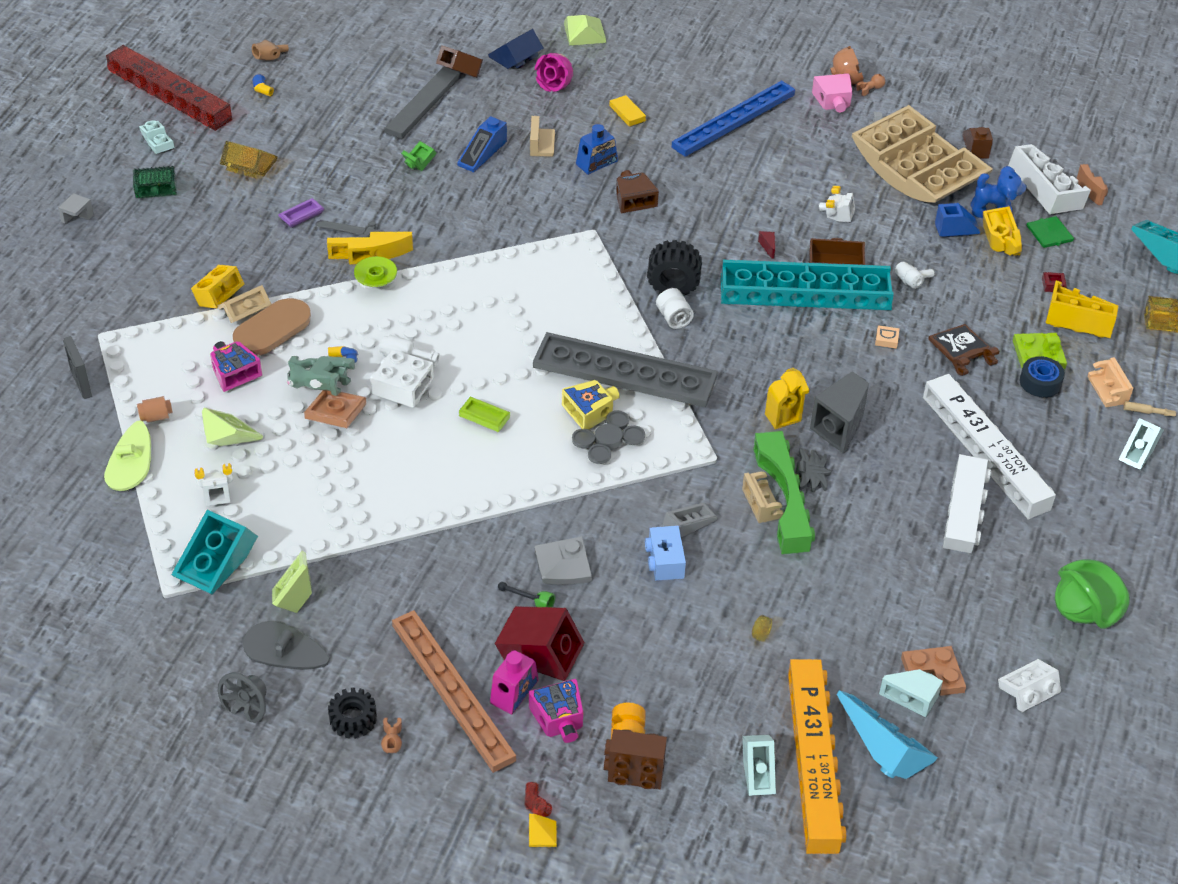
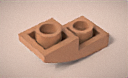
M1080 164L1077 175L1078 185L1082 188L1084 186L1088 187L1091 190L1088 198L1097 205H1102L1104 197L1108 194L1107 185L1104 184L1102 177H1094V173L1091 172L1088 164Z

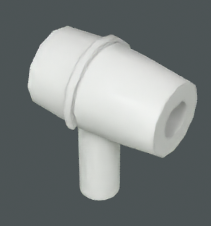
M900 262L895 268V273L904 284L915 289L923 284L924 278L934 276L933 269L918 271L916 267L906 262Z

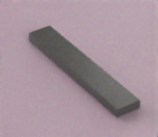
M442 67L385 127V133L403 139L460 78V72Z

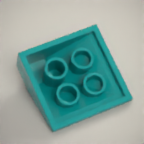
M1149 220L1133 225L1131 230L1162 265L1167 266L1168 271L1178 274V232Z

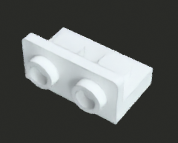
M1039 659L998 679L999 688L1016 697L1017 709L1021 712L1061 692L1059 670Z

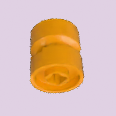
M626 702L616 705L612 709L611 739L613 729H626L645 734V709L635 703Z

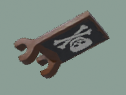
M966 324L928 337V340L953 363L957 374L960 376L969 373L965 366L969 365V360L983 355L986 363L990 366L998 363V360L994 357L1000 352L995 346L989 347Z

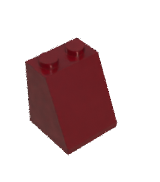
M515 606L494 644L504 660L511 651L516 650L536 662L538 673L566 681L585 642L567 608Z

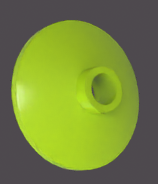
M379 256L365 258L358 262L354 268L356 280L369 287L387 285L397 275V267L394 262Z

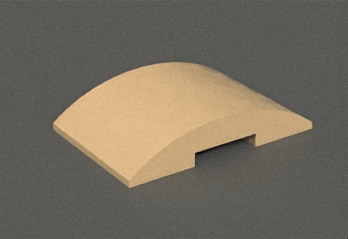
M910 105L852 133L856 146L870 166L892 187L920 201L935 203L978 180L981 174H989L993 170L965 147L958 150L935 133L936 125Z

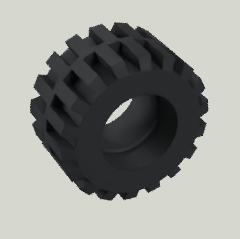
M667 240L663 241V244H657L656 248H653L649 255L648 283L653 285L652 288L655 291L659 290L660 294L670 288H677L684 295L690 294V291L693 292L696 290V286H699L701 279L702 257L699 255V251L694 249L693 245H687L685 241L677 242V240H672V242H669Z

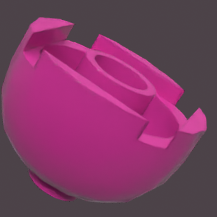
M550 53L541 56L536 62V81L545 91H559L570 84L573 77V67L569 59L564 55Z

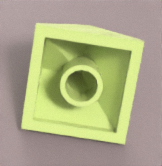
M576 15L567 16L564 20L569 45L606 43L600 18Z
M203 408L202 410L204 432L209 444L225 446L262 440L263 438L262 434L232 414L209 408Z
M304 551L299 553L272 589V604L295 613L300 610L312 594L307 556Z

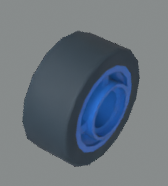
M1035 356L1029 358L1023 364L1019 381L1021 387L1029 394L1037 397H1051L1061 390L1065 372L1059 362L1052 358Z

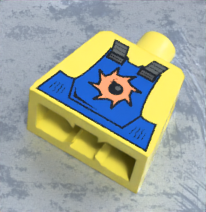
M596 380L562 389V406L581 429H591L604 421L607 415L613 411V401L619 399V392L615 386L604 389Z

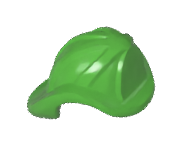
M1083 559L1071 562L1059 569L1058 575L1061 580L1056 587L1055 603L1063 617L1075 623L1089 624L1095 622L1101 629H1106L1114 625L1125 615L1130 603L1129 592L1121 577L1111 567L1097 560Z

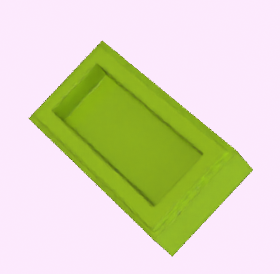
M470 396L460 408L459 416L499 432L510 419V412Z

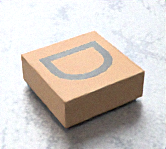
M878 325L875 346L897 349L900 328Z

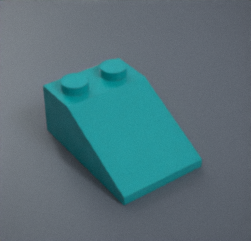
M206 510L171 575L213 595L247 558L258 536L247 527L210 510Z

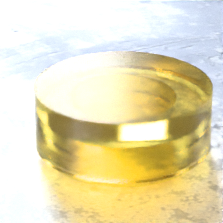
M764 615L759 616L754 623L752 637L761 642L765 641L772 628V619Z

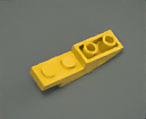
M370 232V237L327 238L328 259H349V265L357 264L365 258L374 256L392 259L413 251L412 232Z

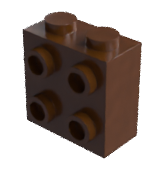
M613 729L612 739H606L603 770L608 771V782L617 785H632L644 789L661 790L667 737L654 733L644 734L626 729Z

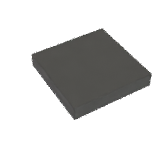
M72 337L63 338L72 376L84 399L90 398L92 394L85 364Z

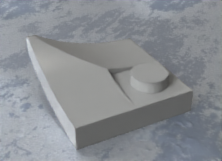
M582 536L534 546L543 583L567 585L592 582Z

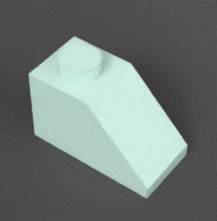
M1139 418L1119 460L1141 470L1154 451L1164 430Z
M920 669L885 675L882 679L879 694L926 717L939 697L943 680Z
M770 735L742 736L743 763L748 795L776 794L774 740Z

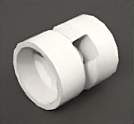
M670 288L658 296L656 305L671 328L680 329L692 321L694 312L680 290Z

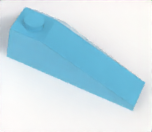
M838 691L837 696L871 756L882 766L880 770L885 775L891 778L898 776L907 779L936 761L938 757L913 737L908 738L898 732L899 727L879 717L880 714L859 698L844 691Z

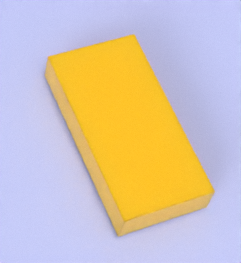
M626 95L609 101V106L629 127L646 121V115Z

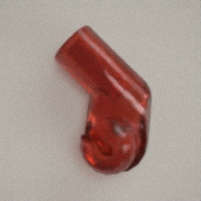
M528 782L525 787L526 809L533 814L548 817L552 812V805L538 796L539 785L536 782Z

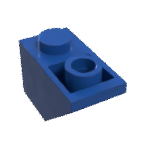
M959 203L938 205L935 225L940 237L980 234V228L975 217Z

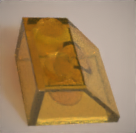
M225 141L220 164L226 166V171L238 174V170H241L248 177L256 178V175L264 177L277 161L278 156L256 148Z

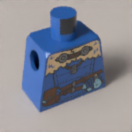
M600 124L593 125L592 133L582 136L580 139L576 165L587 175L618 162L615 138Z

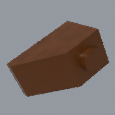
M978 127L963 131L962 135L966 149L979 159H989L993 143L990 128Z

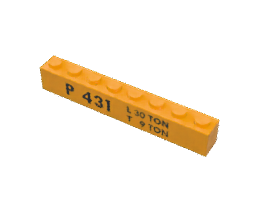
M790 659L788 681L806 854H839L841 844L846 843V827L841 826L840 819H843V803L838 802L837 797L840 796L841 785L840 780L835 779V773L838 771V760L832 754V750H835V736L830 734L829 729L832 728V713L827 712V707L830 705V693L825 691L824 685H827V670H822L821 659Z

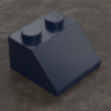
M532 28L489 53L488 56L507 69L515 66L517 69L526 63V58L530 61L539 56L538 51L544 49Z

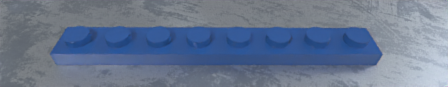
M781 80L673 140L671 148L686 157L793 97L795 89Z

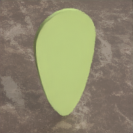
M136 421L127 429L109 459L104 478L107 485L113 490L125 491L132 489L140 484L149 472L151 437L143 421Z

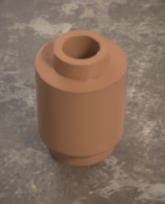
M164 396L142 400V403L137 404L140 421H147V423L169 419V414L173 413L170 399L165 400Z

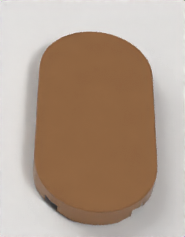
M287 298L278 300L240 324L233 332V341L241 342L251 352L257 353V356L266 354L309 325L311 317L310 308L299 299Z

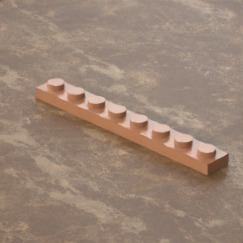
M415 610L393 619L392 627L491 771L494 773L516 762V754Z

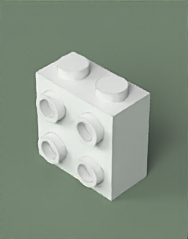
M392 349L389 355L383 358L378 370L374 371L371 375L372 393L413 408L434 379L433 362Z

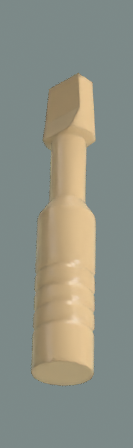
M1128 401L1124 403V410L1176 416V411L1166 408H1155L1151 405Z

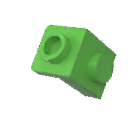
M419 141L410 153L403 151L401 154L406 159L404 162L411 169L417 168L423 171L437 153L433 148Z

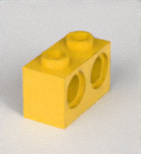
M217 265L196 283L191 290L200 307L217 309V305L224 303L244 285L237 266Z

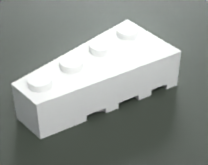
M1034 145L1015 146L1008 166L1012 167L1021 177L1029 191L1049 214L1084 208L1091 191L1088 187L1084 186L1082 188L1078 185V180L1074 176L1069 178L1063 173L1061 166L1050 163V158Z
M959 454L952 481L951 500L948 508L949 518H947L943 548L972 553L974 545H979L981 531H977L978 524L982 525L984 510H980L981 503L985 504L988 490L983 488L984 483L989 482L991 469H987V459Z

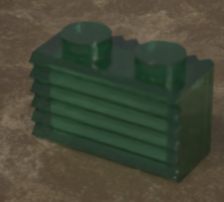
M159 166L158 168L151 167L150 169L148 167L142 169L134 168L133 188L135 198L177 195V180L174 166Z

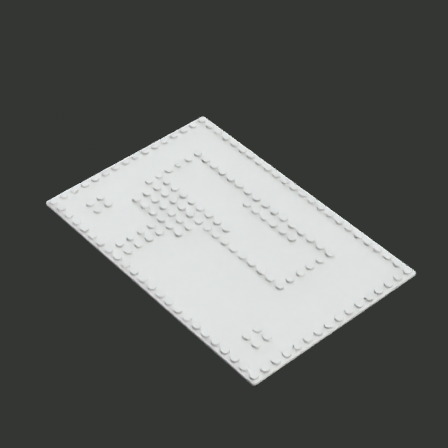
M587 230L398 270L392 282L380 287L365 286L355 279L270 297L271 304L287 298L299 299L305 302L310 308V323L305 329L272 351L257 356L261 362L262 376L226 392H223L213 371L210 353L214 351L213 347L217 342L223 341L226 345L234 343V330L265 308L233 323L230 322L224 308H217L98 334L122 436L133 423L140 421L137 404L142 403V400L164 396L165 400L170 399L173 413L169 414V419L149 423L143 421L151 437V461L147 476L140 484L135 486L164 598L201 590L173 577L171 574L206 510L241 524L258 536L247 558L223 583L227 584L288 569L301 551L306 553L307 562L312 563L717 462V456L688 403L616 387L619 392V399L613 401V411L620 410L627 413L629 416L628 426L636 425L643 428L645 440L639 445H629L622 439V444L618 448L611 450V458L604 464L591 462L588 459L589 448H578L572 443V434L581 428L562 406V389L589 381L533 368L534 357L546 332L664 358L595 230ZM389 335L411 340L414 343L415 349L429 353L434 350L440 354L437 365H433L434 379L413 408L372 393L371 375L374 371L378 370L385 357L383 353L379 352L381 340L384 336L389 337ZM346 346L357 350L358 361L355 363L354 370H347V377L351 379V382L348 385H342L341 382L337 381V387L341 388V392L366 398L365 407L348 428L305 419V410L323 390H314L306 386L296 389L288 385L287 373L290 370L288 361L292 356H298L299 360L320 358L321 356H328V347ZM600 383V385H601L604 389H608V388L612 387V386H610V385H606V384H601V383ZM470 396L510 412V419L499 432L459 416L460 408ZM203 408L234 415L262 434V440L225 446L207 443L202 417ZM606 419L589 430L595 434L599 426L607 424ZM228 463H230L233 480L228 484L230 503L206 506L203 488L198 486L196 482L195 468L200 470L202 467L204 474L210 473L211 470L222 471V465L228 466Z

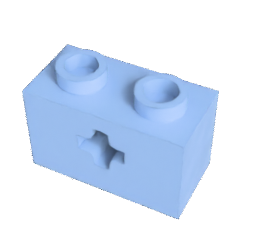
M679 526L650 528L649 538H645L646 552L651 554L648 557L649 571H654L655 581L684 579L686 561Z

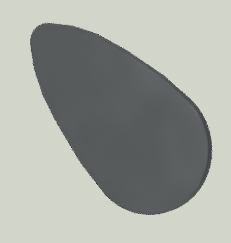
M265 621L258 623L247 631L243 639L245 654L257 663L300 670L321 668L329 663V656L316 641L281 622Z

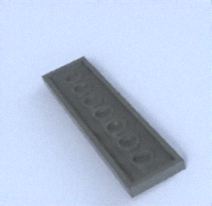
M546 332L533 360V368L588 381L596 380L601 384L705 408L718 371L549 332Z

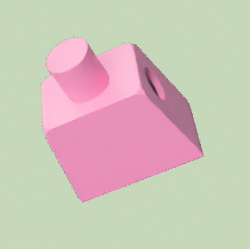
M849 74L814 76L812 94L823 109H835L841 113L850 107L852 87Z

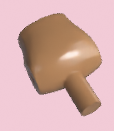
M268 40L252 44V54L259 60H275L280 56V52H288L289 50L287 44L275 45Z

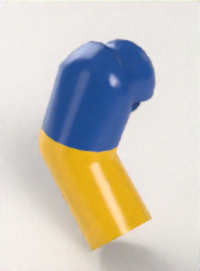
M261 74L255 75L252 79L254 90L261 94L272 96L274 88L265 85L264 80L266 78Z
M346 346L328 347V356L352 358L355 363L358 361L356 349Z

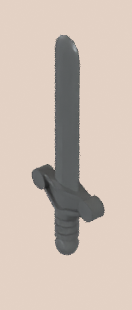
M324 220L317 221L315 224L318 227L360 234L359 237H370V232H385L377 230L376 222L374 221L369 222L365 228Z

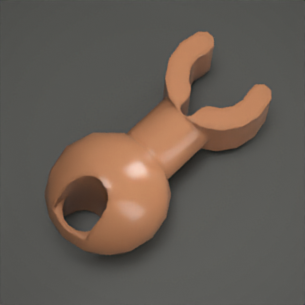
M875 74L872 76L871 81L857 83V91L862 89V96H866L870 89L882 88L886 80L881 74Z
M398 717L397 723L391 727L388 724V718H384L383 728L387 735L383 737L381 747L387 754L397 753L402 747V740L397 735L402 730V720Z

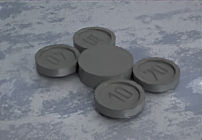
M620 410L610 412L606 417L607 424L599 426L595 434L589 429H578L572 434V443L578 448H589L588 459L595 464L608 462L611 458V450L618 448L622 444V439L629 445H639L645 440L644 429L636 425L628 426L629 416Z

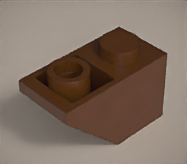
M441 45L436 64L478 78L483 59Z

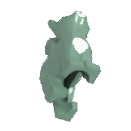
M292 356L288 361L290 370L287 373V383L296 389L306 386L314 390L331 391L332 395L337 396L341 392V388L337 387V381L341 382L342 385H348L351 382V379L347 377V370H354L355 361L352 358L330 356L299 360L298 356Z

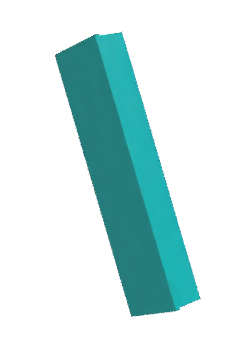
M723 260L722 273L720 275L721 304L892 310L894 292H892L891 266Z

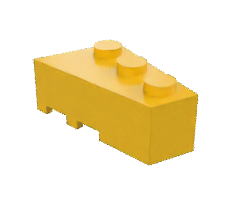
M1056 280L1046 324L1057 328L1072 329L1075 332L1094 334L1097 337L1111 338L1117 317L1118 305L1094 295L1092 298L1081 295V290L1074 288L1073 291L1061 286L1062 282Z

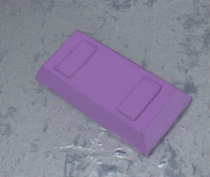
M311 198L278 214V216L292 228L321 214L324 208Z

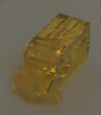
M1148 296L1144 310L1146 329L1178 332V299Z

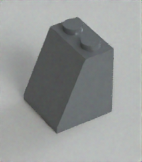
M852 371L814 398L810 429L843 454L847 451L864 415L869 383Z

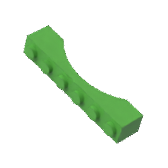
M783 431L755 433L753 450L757 465L776 480L786 499L787 507L779 520L777 530L781 554L810 552L811 542L815 541V531L809 525V510L804 508L805 497L803 491L800 492L799 475L794 473L795 463L794 458L789 455V441L785 440Z

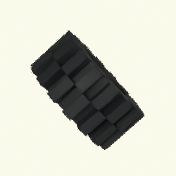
M351 688V692L343 689L342 695L337 692L334 695L335 699L331 698L329 701L330 705H328L329 721L334 732L337 730V735L342 736L345 733V738L350 739V735L354 734V739L359 738V733L365 736L367 735V729L372 731L374 728L373 724H376L377 713L375 700L371 698L369 692L364 694V689L361 688L358 692H356L355 688ZM352 708L363 711L361 715L354 718L342 715L343 712Z

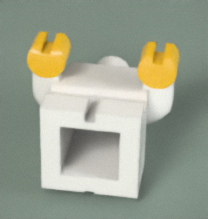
M832 186L831 192L834 196H830L826 203H820L819 210L826 211L827 218L839 222H851L855 212L853 193L841 195V187Z
M228 463V466L223 464L222 471L211 470L210 473L204 474L202 467L200 470L195 468L196 482L198 486L203 488L206 506L230 503L228 484L233 480L232 465Z

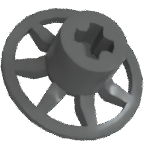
M236 672L224 675L218 683V697L223 707L231 712V708L226 700H235L236 703L231 712L234 715L241 707H244V715L248 719L247 721L256 723L263 718L266 712L264 696L267 689L262 679L255 675L245 676ZM236 678L237 684H234L229 679ZM223 685L233 692L223 693ZM252 709L259 712L255 718H253Z

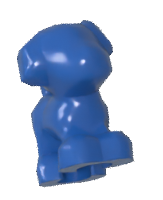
M1005 166L1001 169L997 185L986 183L990 177L988 174L980 175L977 180L975 196L970 203L973 216L983 218V211H987L986 205L988 203L995 204L997 208L1010 206L1011 212H1013L1010 200L1021 196L1026 191V184L1012 167Z

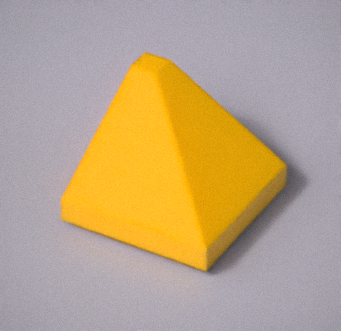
M529 814V847H557L556 821L537 814Z

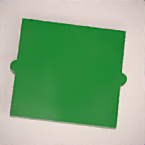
M1057 216L1046 219L1040 218V220L1026 224L1043 248L1055 245L1060 246L1061 244L1074 241V237Z

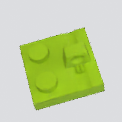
M1057 333L1014 334L1012 341L1021 368H1023V364L1029 358L1044 356L1059 362L1063 369H1066L1067 361Z

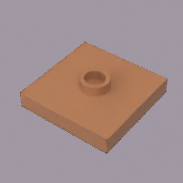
M323 390L305 410V419L348 428L365 407L366 398L344 392L334 396L331 394V391Z

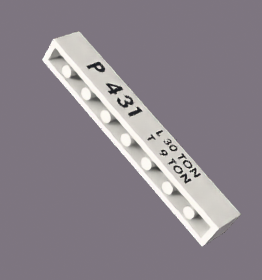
M950 374L927 381L923 395L925 401L974 457L988 460L987 469H991L990 476L1027 519H1031L1051 511L1056 496L1053 489L1042 480L1039 473L1027 463L1024 456L1019 454L1012 443L999 431L998 427L989 420L985 412L960 387L959 383Z

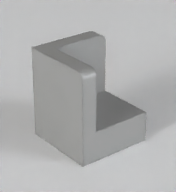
M74 193L58 207L61 222L67 224L74 216L87 220L94 216L91 200Z

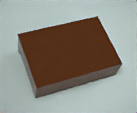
M810 238L809 263L865 265V242L847 241L842 238Z

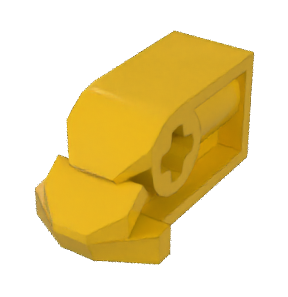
M1010 206L983 211V227L991 249L996 252L1004 251L1008 255H1021L1020 230L1016 226Z
M795 368L787 369L780 377L781 380L774 381L768 389L765 416L774 429L795 424L802 420L805 394L809 393V388L802 373Z

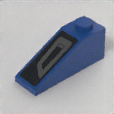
M492 116L478 127L461 155L457 166L475 172L507 142V123Z

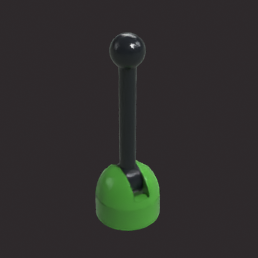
M505 582L498 584L500 591L506 590L534 600L536 607H553L555 594L541 591L537 595H533L507 586Z

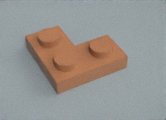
M952 646L902 652L901 659L906 672L920 669L943 680L940 696L965 693L966 685Z

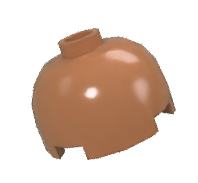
M851 46L838 51L832 60L833 67L830 68L832 75L849 74L851 85L863 82L862 72L859 73V63Z

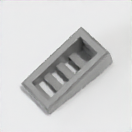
M700 503L666 512L662 526H679L682 538L715 522L717 516L705 503Z

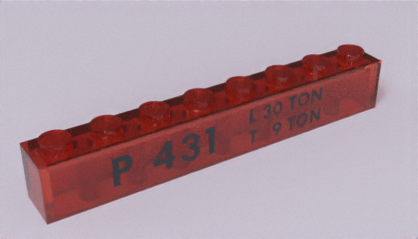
M125 45L106 55L107 67L111 73L132 83L205 126L216 131L232 121L229 103Z

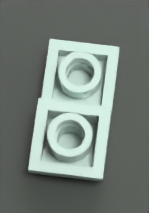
M148 121L145 125L139 126L148 145L156 154L175 148L173 140L166 135L165 128L159 121Z

